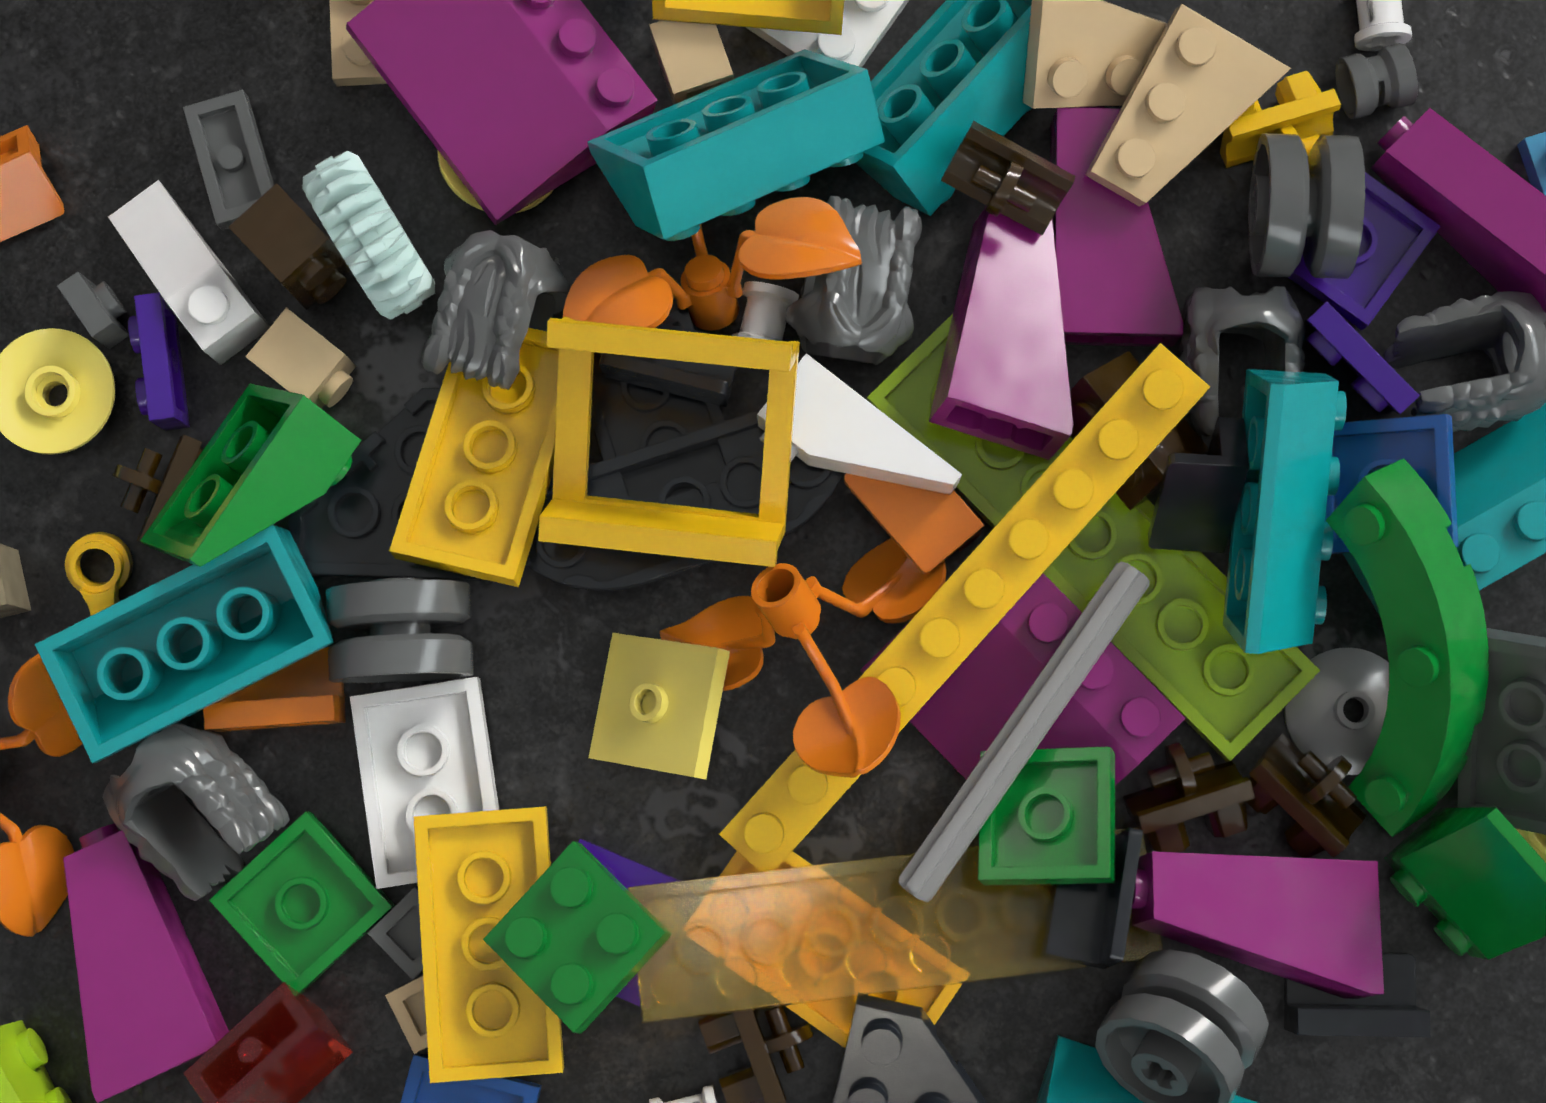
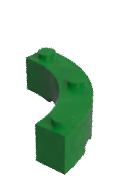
M1404 458L1364 476L1325 520L1341 538L1359 565L1376 602L1385 633L1389 660L1387 709L1381 733L1374 750L1362 771L1348 788L1391 837H1394L1428 814L1450 790L1468 759L1466 752L1471 742L1474 727L1481 722L1489 679V644L1485 613L1471 564L1463 566L1458 550L1447 531L1452 524L1447 513L1428 485Z

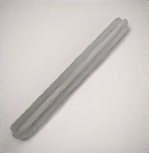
M1119 562L1114 566L899 876V884L908 893L919 900L928 902L932 900L1149 587V579L1135 567L1124 562Z

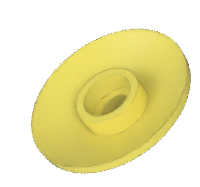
M40 329L20 336L0 353V432L12 443L34 453L62 454L85 445L104 427L114 405L115 381L108 360L91 341L75 332L64 329ZM65 385L67 388L66 400L61 405L52 406L49 402L50 391L55 386Z

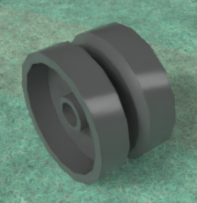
M1261 134L1253 161L1248 205L1249 255L1254 275L1260 277H1290L1301 261L1303 254L1305 266L1315 278L1348 279L1351 276L1359 255L1365 207V166L1359 137L1320 135L1308 157L1305 145L1299 135Z
M386 578L339 585L326 590L327 621L329 624L344 631L369 632V636L343 639L328 648L329 681L334 683H399L455 679L474 675L472 642L460 635L431 633V629L457 626L471 618L470 584L467 582L428 580L425 578Z
M1172 949L1149 952L1136 964L1123 986L1122 998L1111 1006L1097 1030L1095 1047L1102 1064L1114 1079L1144 1103H1231L1241 1086L1244 1070L1252 1065L1266 1039L1269 1022L1263 1005L1249 987L1224 967L1197 954Z

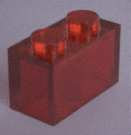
M283 982L188 1068L184 1075L203 1103H298L353 1051L320 1007Z

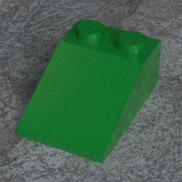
M250 383L140 541L151 549L201 567L324 495L329 487L337 484L347 474L352 464L351 455L361 440L305 395Z
M1496 807L1439 808L1384 857L1386 862L1395 871L1390 880L1396 889L1414 906L1418 907L1422 902L1439 920L1433 927L1435 932L1459 956H1463L1467 952L1472 957L1490 960L1546 937V863Z

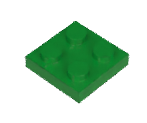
M1111 747L1036 749L979 830L978 880L983 885L1115 883V753ZM981 751L980 760L986 751Z
M311 811L304 812L209 899L294 996L303 993L396 906L381 889H376V883Z
M572 841L483 940L573 1033L582 1034L669 939L672 933L581 843Z

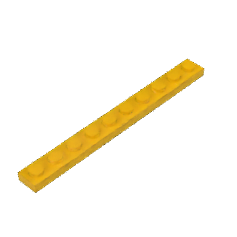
M1161 343L859 678L875 677L885 683L893 692L901 713L899 732L1210 388L1205 381ZM794 750L719 835L768 879L861 774L855 778L818 773L810 769L801 760L796 750Z

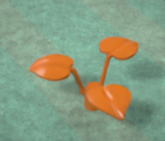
M789 198L764 208L756 217L755 231L746 230L740 234L731 273L729 267L715 256L708 255L700 224V230L691 236L696 257L686 264L681 275V286L662 268L647 272L645 264L636 256L619 255L609 257L589 266L576 278L566 297L563 317L566 316L577 321L656 328L669 316L674 296L679 309L684 310L688 308L691 321L696 327L708 331L719 330L734 322L739 314L737 298L743 295L741 279L744 270L753 276L773 280L809 277L861 265V254L841 216L832 206L815 198Z
M890 538L866 553L851 567L842 587L845 597L822 587L814 576L804 580L793 565L779 563L775 567L764 569L755 578L751 587V596H737L717 602L683 623L660 630L661 640L716 647L730 651L723 691L738 688L758 675L764 662L762 648L774 645L775 632L783 637L798 639L827 686L831 696L812 702L802 711L793 730L795 750L801 760L810 769L818 773L855 778L859 774H866L874 769L890 753L899 733L900 708L893 692L885 683L875 677L858 679L842 691L839 682L810 635L817 628L820 620L821 606L817 598L858 618L866 617L873 610L876 616L885 623L905 622L914 618L945 583V560L929 574H923L895 541Z
M38 653L21 666L14 675L9 687L8 710L11 719L17 726L25 730L15 736L0 738V750L24 747L35 739L43 753L53 757H60L74 751L83 743ZM0 813V829L6 833L9 842L0 843V924L15 934L33 937L47 926L68 895L63 858L74 853V849L67 836L54 827L36 825L22 835L20 828Z

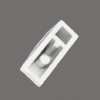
M159 180L108 217L164 300L197 344L220 365L269 329L270 325Z
M807 353L800 360L797 370L791 461L797 456L807 465L949 495L953 492L962 476L959 471ZM767 402L757 414L758 426L764 431ZM764 432L763 435L760 437V440H761L763 443H764L765 432Z

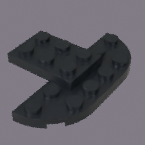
M687 308L671 311L669 316L663 321L664 323L694 330ZM594 352L591 423L604 461L589 465L588 496L759 514L764 443L760 440V437L765 432L758 426L757 414L760 410L725 421L719 405L604 377L599 366L602 353ZM797 456L794 457L790 462L786 527L783 538L799 529L821 510L838 486L843 475L842 472L809 466ZM553 477L551 478L542 512L552 500ZM538 522L526 565L544 577L563 585L591 591H616L642 586L716 561L538 541Z

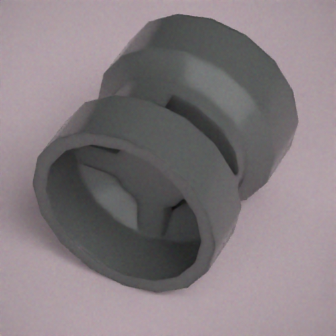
M1398 43L1382 47L1376 56L1366 58L1362 54L1357 53L1340 57L1336 62L1337 92L1342 108L1350 119L1369 116L1379 106L1387 105L1390 108L1397 109L1413 105L1417 100L1418 80L1416 68L1409 49L1404 44Z

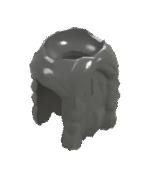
M830 196L827 203L841 216L860 251L862 264L836 272L804 277V283L800 290L802 298L787 308L785 321L797 332L803 351L810 356L820 355L828 358L878 365L912 337L914 321L907 300L913 273L914 247L920 239L922 231L921 217H919L916 209L905 206L898 213L895 220L892 221L890 210L879 212L875 204L867 207L862 204L853 208L850 199L844 198L841 200L839 196Z
M491 230L471 234L461 246L456 247L452 253L444 258V272L446 275L444 290L437 301L438 310L433 320L432 333L426 339L422 348L421 363H423L426 371H432L438 375L451 362V373L463 372L465 380L470 378L480 380L487 377L489 386H499L501 389L509 390L519 373V350L528 328L547 331L548 320L554 318L556 314L563 310L571 285L561 272L559 259L557 257L551 258L547 248H539L519 236H501Z
M1202 286L1196 287L1193 293L1186 298L1181 314L1183 335L1178 349L1180 353L1179 360L1205 381L1210 388L1189 410L1184 419L1202 439L1203 435L1206 437L1213 436L1216 421L1219 417L1220 333L1245 334L1261 340L1264 344V370L1304 372L1305 354L1302 350V345L1307 330L1296 304L1285 287L1273 286L1266 293L1255 292L1250 296H1242L1232 287L1212 289Z
M1500 291L1492 296H1480L1470 301L1460 298L1450 306L1435 308L1424 316L1413 315L1399 322L1395 331L1394 344L1384 351V360L1393 369L1406 367L1425 360L1444 358L1473 350H1483L1492 360L1493 368L1497 375L1491 378L1477 379L1421 391L1420 396L1415 400L1416 406L1410 411L1412 417L1448 414L1452 416L1453 432L1472 431L1477 427L1489 428L1498 420L1519 421L1524 415L1540 409L1546 402V328L1544 325L1546 312H1544L1536 297L1531 293Z
M174 723L142 741L136 747L131 765L121 776L110 775V781L105 786L103 800L110 817L116 826L125 833L128 842L138 847L140 858L153 863L159 872L174 880L177 888L186 898L194 901L212 891L210 885L215 886L235 877L245 867L244 861L239 854L243 851H250L258 842L265 841L272 834L273 829L278 831L281 827L284 828L290 821L288 812L276 796L269 793L265 782L258 778L252 768L244 763L238 754L230 751L222 735L209 730L195 729L181 723ZM184 793L192 799L197 809L207 818L209 823L185 799ZM210 824L219 831L224 841L216 834Z

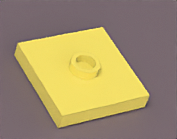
M612 633L589 758L706 780L730 651L716 647Z

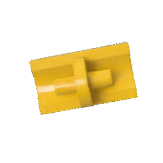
M1308 71L1285 77L1277 83L1275 96L1279 105L1262 110L1257 100L1224 130L1220 154L1226 168L1254 160L1257 143L1262 133L1299 135L1309 156L1313 145L1320 135H1333V114L1335 111L1340 110L1341 107L1335 89L1321 92Z

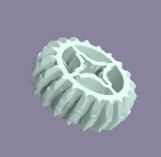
M346 151L334 158L330 156L315 165L316 169L303 176L302 189L334 245L379 314L391 320L404 312L408 314L423 305L422 301L435 294V281L359 156Z

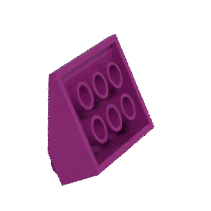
M374 0L346 24L348 33L494 225L499 224L596 164L587 142L651 115L658 101L581 0Z
M1043 573L909 722L967 780L980 761L981 751H987L1082 612ZM906 625L860 670L862 674L880 656V654L906 627ZM1110 642L1036 749L1111 747L1115 753L1116 786L1186 718Z

